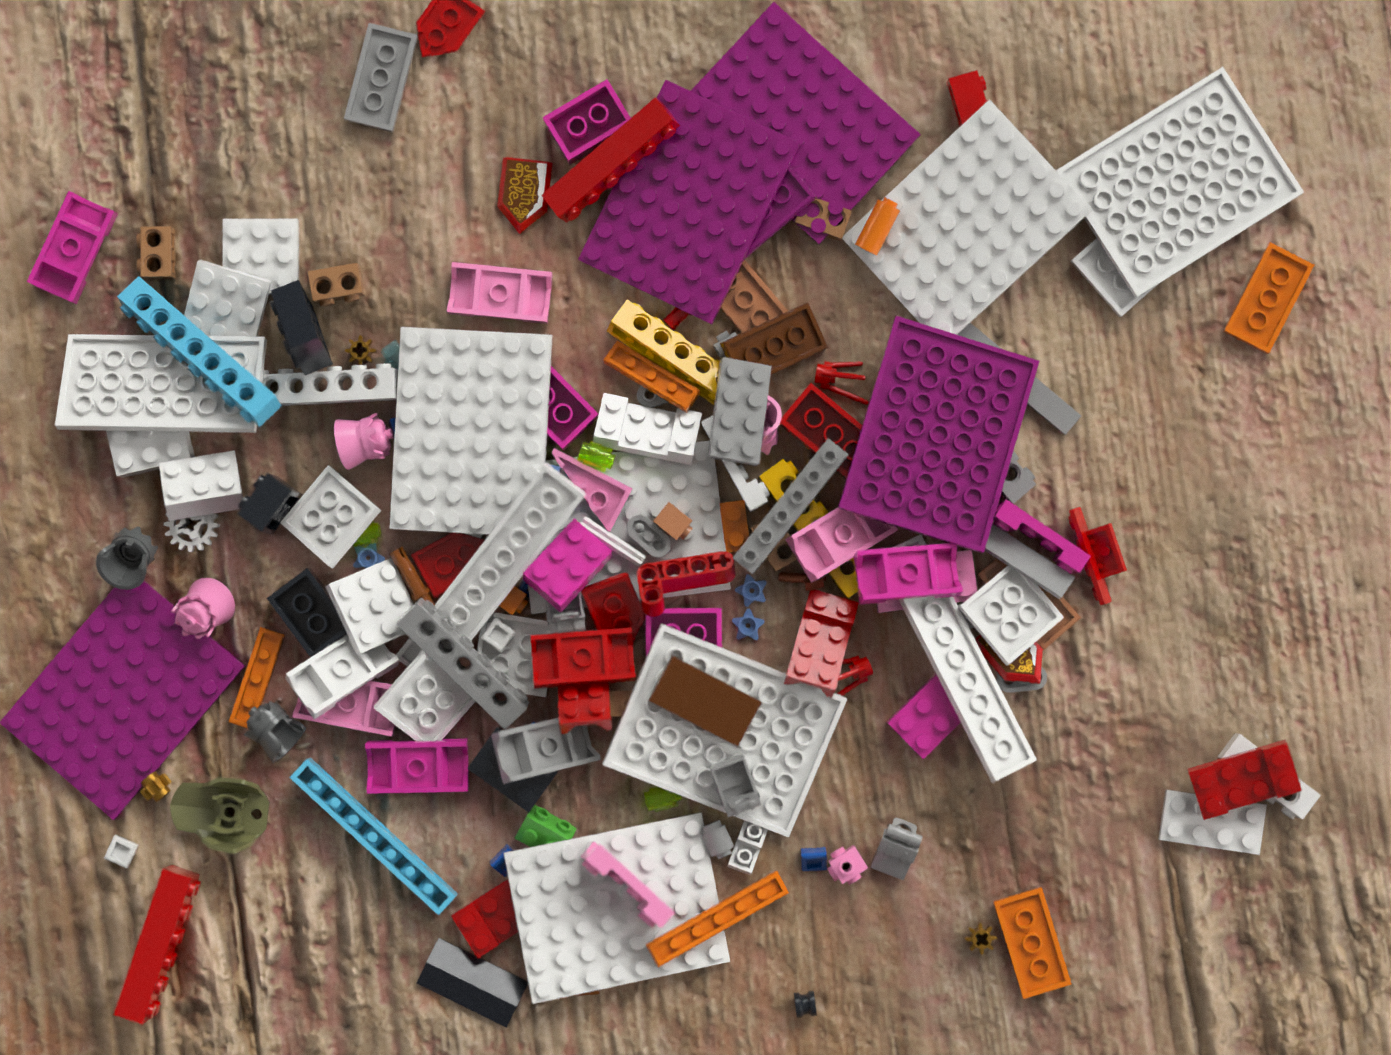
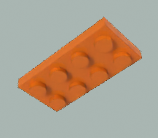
M1269 242L1223 332L1269 354L1314 264Z
M1042 887L993 901L1022 998L1026 999L1072 985Z

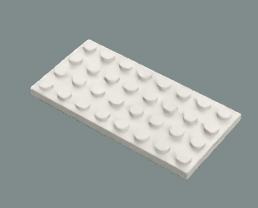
M68 334L55 426L58 430L256 433L257 425L253 421L251 423L245 421L239 414L240 410L236 406L233 408L229 407L222 399L223 395L219 391L216 393L212 392L204 383L206 380L202 376L195 377L187 368L189 365L184 360L181 363L178 362L170 353L172 350L168 346L163 348L153 338L155 335ZM179 336L176 340H180L184 336ZM208 336L262 383L267 346L265 337ZM201 350L194 352L193 355L199 354ZM218 365L211 367L210 370L216 369ZM236 380L228 382L227 385L234 384ZM253 395L247 396L244 401L250 400Z

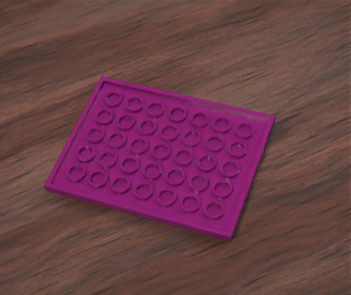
M775 2L763 12L691 90L704 98L800 142L791 166L818 199L829 202V222L833 226H838L843 220V215L841 214L843 208L853 210L921 136L916 129ZM810 203L791 221L795 223L797 216L804 215L814 218L819 215L820 208L817 204ZM821 218L814 219L811 223V228L796 223L818 245L828 236V234L823 233L826 229V223Z
M665 79L657 99L666 106L680 126L672 137L664 139L657 145L656 150L652 154L644 156L632 171L626 172L619 178L618 183L613 186L578 260L712 325L791 165L800 142Z
M895 316L838 509L984 553L1039 361Z
M145 580L134 589L126 590L114 587L0 721L2 726L113 820H116L143 788L141 782L161 767L246 667L211 636L207 637L205 635L199 639H196L193 634L183 636V628L175 624L176 613L171 612L175 606Z

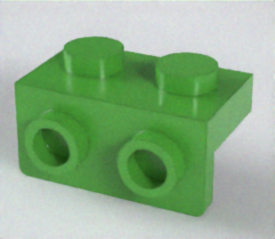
M534 805L527 814L515 839L529 847L572 839L577 828L568 821L549 813L546 809Z

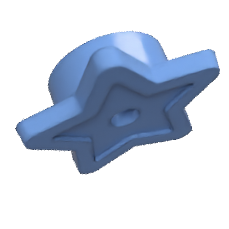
M372 542L366 548L355 546L357 559L353 564L354 568L364 567L366 569L385 561V558L377 553L375 542ZM369 555L371 557L370 560H366V556Z
M747 574L744 585L735 588V592L744 597V605L746 607L753 601L765 602L766 599L762 590L767 582L765 580L755 581ZM753 588L754 593H750L749 590Z
M750 609L746 610L743 617L732 619V622L738 628L737 639L749 636L754 640H758V628L764 624L763 619L754 618ZM747 623L750 624V628H746Z

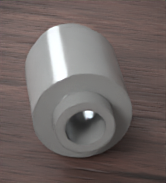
M717 820L702 827L704 833L702 837L711 857L716 855L718 859H721L731 854L730 849L734 845L725 824L722 825L721 821Z

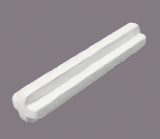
M584 517L580 522L603 544L632 564L640 567L645 561L646 556L588 517Z

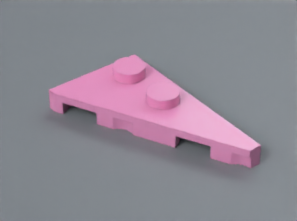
M554 448L552 455L557 463L565 471L571 482L586 493L584 499L589 504V507L600 519L605 529L611 532L633 488Z

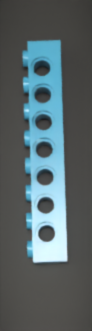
M138 276L117 296L122 304L120 309L128 318L134 316L138 320L136 322L138 326L146 333L151 331L155 335L153 338L161 347L168 346L172 350L170 353L178 362L181 363L184 360L189 365L187 367L189 371L197 378L202 376L206 380L204 383L212 392L216 393L219 391L223 395L222 399L229 407L233 408L236 406L240 410L239 414L248 423L253 421L260 427L281 407L274 393L141 277ZM150 306L147 310L142 311L145 307ZM167 321L165 324L159 325L161 322ZM179 336H184L182 339L176 340ZM201 350L199 354L193 355L194 352ZM218 365L216 369L210 370L211 367ZM236 380L234 384L227 385L228 382ZM253 395L250 400L244 401L247 396Z
M312 758L306 759L290 776L302 790L435 913L439 915L458 895L452 887Z

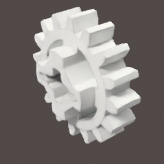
M218 514L183 518L177 525L176 520L165 522L164 526L170 527V530L165 535L173 536L174 538L170 543L174 545L179 542L180 550H184L188 546V551L194 552L195 546H197L202 551L204 550L203 543L212 545L209 538L211 536H218L213 531L214 528L220 527V524L214 523V519L218 517ZM189 519L200 521L194 525V531L188 528L185 529L190 524ZM208 525L207 531H206L205 535L203 536V535H202L203 528H204V526ZM188 534L192 542L182 539L179 535Z

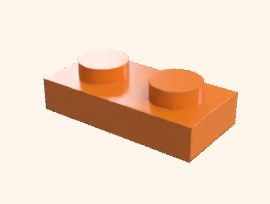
M744 500L719 503L726 551L729 553L739 551L749 538Z

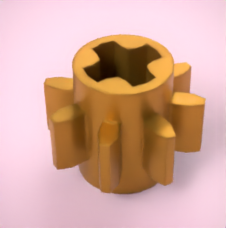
M359 335L358 341L355 342L349 339L351 347L345 350L346 353L352 355L349 362L353 363L358 360L359 365H364V361L368 360L370 363H373V360L370 358L371 354L377 353L376 349L370 348L373 341L369 339L365 343L362 335ZM360 345L367 350V352L362 353V357L355 353V350L360 349Z
M155 771L141 782L144 789L140 793L147 801L153 798L157 803L171 792L168 785L172 781L165 773L159 776Z
M978 922V928L968 927L971 934L964 939L973 943L969 947L971 951L977 947L980 954L983 955L985 948L988 947L993 950L991 940H996L997 937L989 934L992 930L991 926L984 929L981 922ZM979 933L980 935H983L984 933H986L984 935L986 941L984 943L979 941L976 944V934Z

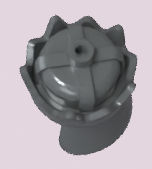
M140 527L132 530L123 528L119 533L116 532L114 534L112 543L98 553L96 557L97 570L108 584L119 589H134L143 583L147 567L154 561V555L158 546L152 545L151 536L143 535Z
M269 701L268 704L263 703L258 709L254 706L249 711L250 717L247 720V728L249 730L246 731L244 736L260 744L274 764L294 747L306 731V727L299 721L290 718L277 701L275 703Z

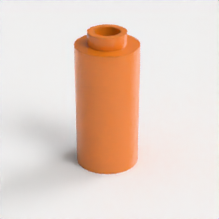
M886 197L883 201L877 200L855 245L877 256L900 210L896 209L898 204Z

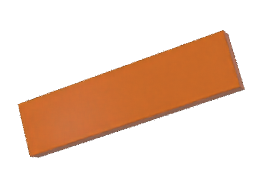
M618 340L603 360L606 365L686 413L701 393L698 388Z
M260 627L229 723L247 728V720L250 717L249 711L254 706L258 709L262 705L285 634Z

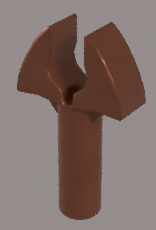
M780 572L778 580L780 582L804 583L805 590L810 591L824 587L826 574L811 583L806 573Z

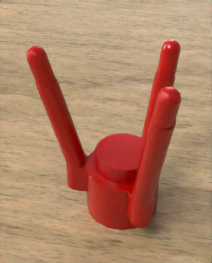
M825 361L824 364H817L815 383L821 384V389L833 391L864 405L869 404L867 400L830 384H835L836 377L865 380L866 377L864 375L837 372L836 369L862 366L863 362L833 363Z
M857 655L852 658L843 659L842 665H852L848 666L849 671L839 675L838 681L852 676L853 680H857L836 694L843 696L858 685L867 682V677L874 675L867 657L859 658Z

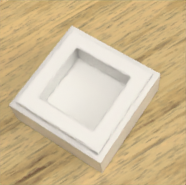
M495 618L481 639L502 653L516 632Z
M114 835L104 859L124 868H129L139 845Z

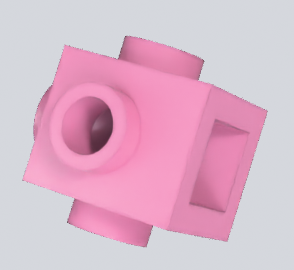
M854 845L846 850L844 847H840L830 854L832 858L828 860L831 866L827 868L834 881L840 879L842 884L847 882L849 885L860 879V873L868 869ZM849 862L850 866L848 869H842V864Z

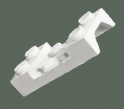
M604 393L594 433L593 446L692 465L702 413L691 410L686 413L677 408V412L645 407L628 403L627 397Z
M713 416L701 422L709 439ZM722 460L750 512L768 503L766 497L770 496V493L763 481L758 483L754 479L746 483L745 480L749 479V476L742 464L737 466L735 462Z
M348 635L287 672L286 681L315 720L335 707L338 701L375 677L378 679L397 667L399 658L391 653L385 644L357 655Z

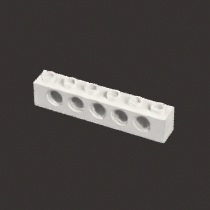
M376 364V369H367V365H352L351 370H342L341 366L327 367V371H315L308 375H304L303 372L293 373V369H278V374H269V370H264L262 384L270 390V385L274 381L278 383L279 388L275 395L281 406L397 400L398 369L391 368V364ZM375 376L377 384L373 389H369L367 381L370 377ZM350 377L352 386L349 390L345 391L343 381ZM322 379H326L327 388L321 392L318 384ZM301 380L303 388L299 393H296L294 384Z

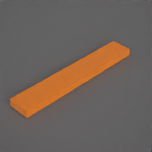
M774 871L645 945L656 966L660 967L789 892L778 871Z

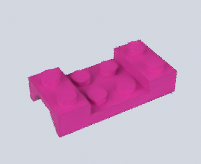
M68 191L27 282L77 305L87 283L85 279L105 236L108 237L118 214L111 209L102 207Z
M1007 499L1004 503L1001 501L998 505L993 520L995 526L1004 532L1015 531L1020 526L1019 531L1029 538H1038L1042 541L1040 545L1050 552L1057 551L1052 560L1057 563L1058 567L1069 574L1080 573L1091 557Z
M946 543L857 550L854 554L860 605L885 603L886 600L933 596L934 599L959 597L963 593V587L958 580L956 566L957 545Z
M468 738L442 739L441 741L367 740L365 743L368 767L367 794L468 792L469 769H467L469 766Z

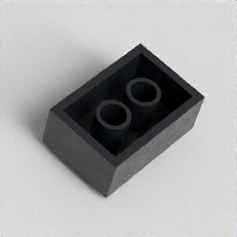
M296 280L271 290L274 301H271L270 305L274 315L278 317L276 323L281 335H284L285 340L283 344L287 354L291 356L295 368L300 367L304 375H308L333 365L314 307L300 281Z
M267 473L265 476L260 475L253 485L256 489L250 497L246 495L238 505L240 510L237 514L259 531L273 535L281 525L280 522L303 494L280 477Z
M306 568L267 597V600L310 658L347 635L327 589L311 568Z
M498 726L492 734L504 730ZM491 736L467 768L528 813L559 772V770L503 784Z

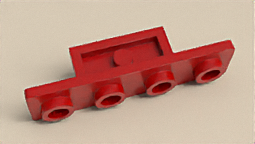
M1081 507L1069 510L1070 515L1068 519L1071 528L1076 531L1078 537L1076 540L1077 547L1091 556L1084 568L1094 585L1092 587L1093 596L1096 601H1099L1101 606L1108 604L1112 600L1104 578L1127 571L1112 523L1088 530Z

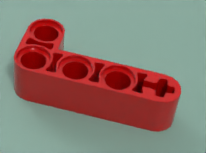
M719 551L641 565L637 570V579L643 612L649 617L660 616L665 610L663 596L665 593L731 582L736 576L733 555L727 551Z

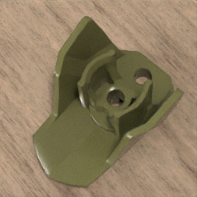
M218 777L205 783H182L172 797L170 811L177 830L196 833L201 842L212 850L235 854L252 846L255 839L259 838L267 829L270 801L258 784L243 779ZM230 807H233L235 810L234 816L228 813ZM255 809H259L262 813L259 819L251 815Z

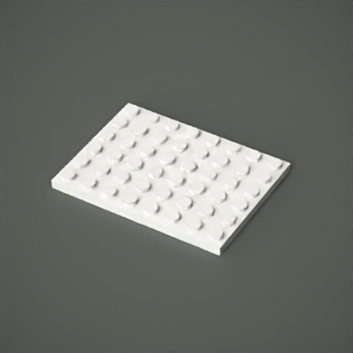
M1223 67L1056 170L1092 209L1084 219L1135 298L1304 193Z
M989 99L885 196L898 204L896 209L900 210L877 256L855 245L872 210L855 224L842 239L919 323L958 335L1082 221L1092 209Z
M401 327L390 529L490 534L546 461L553 335Z
M710 441L696 442L692 465L623 451L573 457L633 488L610 533L644 554L646 559L643 564L726 551L715 458L708 457ZM556 459L545 461L549 465L560 466ZM560 468V474L570 480L565 471ZM584 498L541 553L574 518L580 523L584 517H588L605 529ZM670 502L692 520L690 526L693 529L684 540L679 537L677 541L664 532L670 539V550L663 557H653L629 536L627 524L636 515H643L653 522L666 504ZM641 523L636 524L634 527L637 533L643 532L644 525ZM656 540L653 543V547L656 550H660L663 547V543L660 540ZM611 550L612 557L610 561L586 586L620 573H628L639 601H641L637 579L639 567ZM729 582L665 593L663 596L666 598L731 590ZM528 585L531 614L546 612V600ZM581 593L582 605L585 608L587 605Z
M660 624L602 764L726 813L716 790L717 786L709 766L743 754L756 789L759 792L758 797L761 805L754 807L755 809L753 810L749 809L741 812L735 817L789 837L847 698L834 693L832 698H829L820 688L803 683L783 684L786 676L784 672ZM671 655L762 701L738 747L648 701Z
M702 813L503 853L533 1004L730 962L724 930L660 967L656 966L645 945L719 903L709 850L702 837V834H704L702 827H704ZM593 841L597 845L603 846L675 912L662 928L656 925L652 928L638 917L640 911L636 907L640 902L636 901L626 892L629 888L626 884L623 883L622 886L617 884L608 874L605 876L597 874L595 876L582 866L584 860L580 856Z

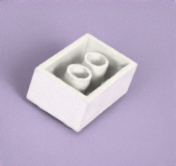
M106 430L116 476L124 478L160 469L159 463L195 457L189 432Z
M235 450L159 463L165 508L169 521L240 509L238 505L243 499Z

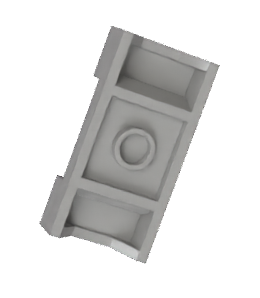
M559 718L491 734L503 784L601 760L600 754L591 746L587 725L574 726L567 734L561 735Z

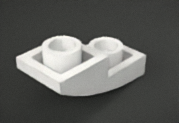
M744 820L727 867L751 875L768 829Z

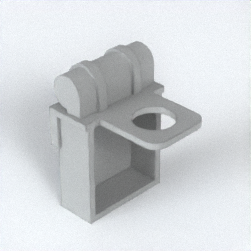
M581 591L561 613L546 601V614L550 634L586 631Z
M743 754L709 766L717 786L716 790L728 817L737 816L741 812L749 809L753 810L755 809L754 807L761 805L758 797L759 792L756 789Z
M894 818L892 824L889 823L887 829H884L883 837L872 859L870 868L904 880L911 863L913 864L923 837L916 834L917 826L900 818ZM898 825H904L908 827L910 831L900 828L901 826Z

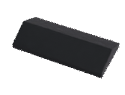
M438 938L417 984L507 1028L528 985V981Z

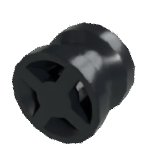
M814 990L802 995L799 992L794 993L796 1017L802 1018L806 1014L817 1016Z

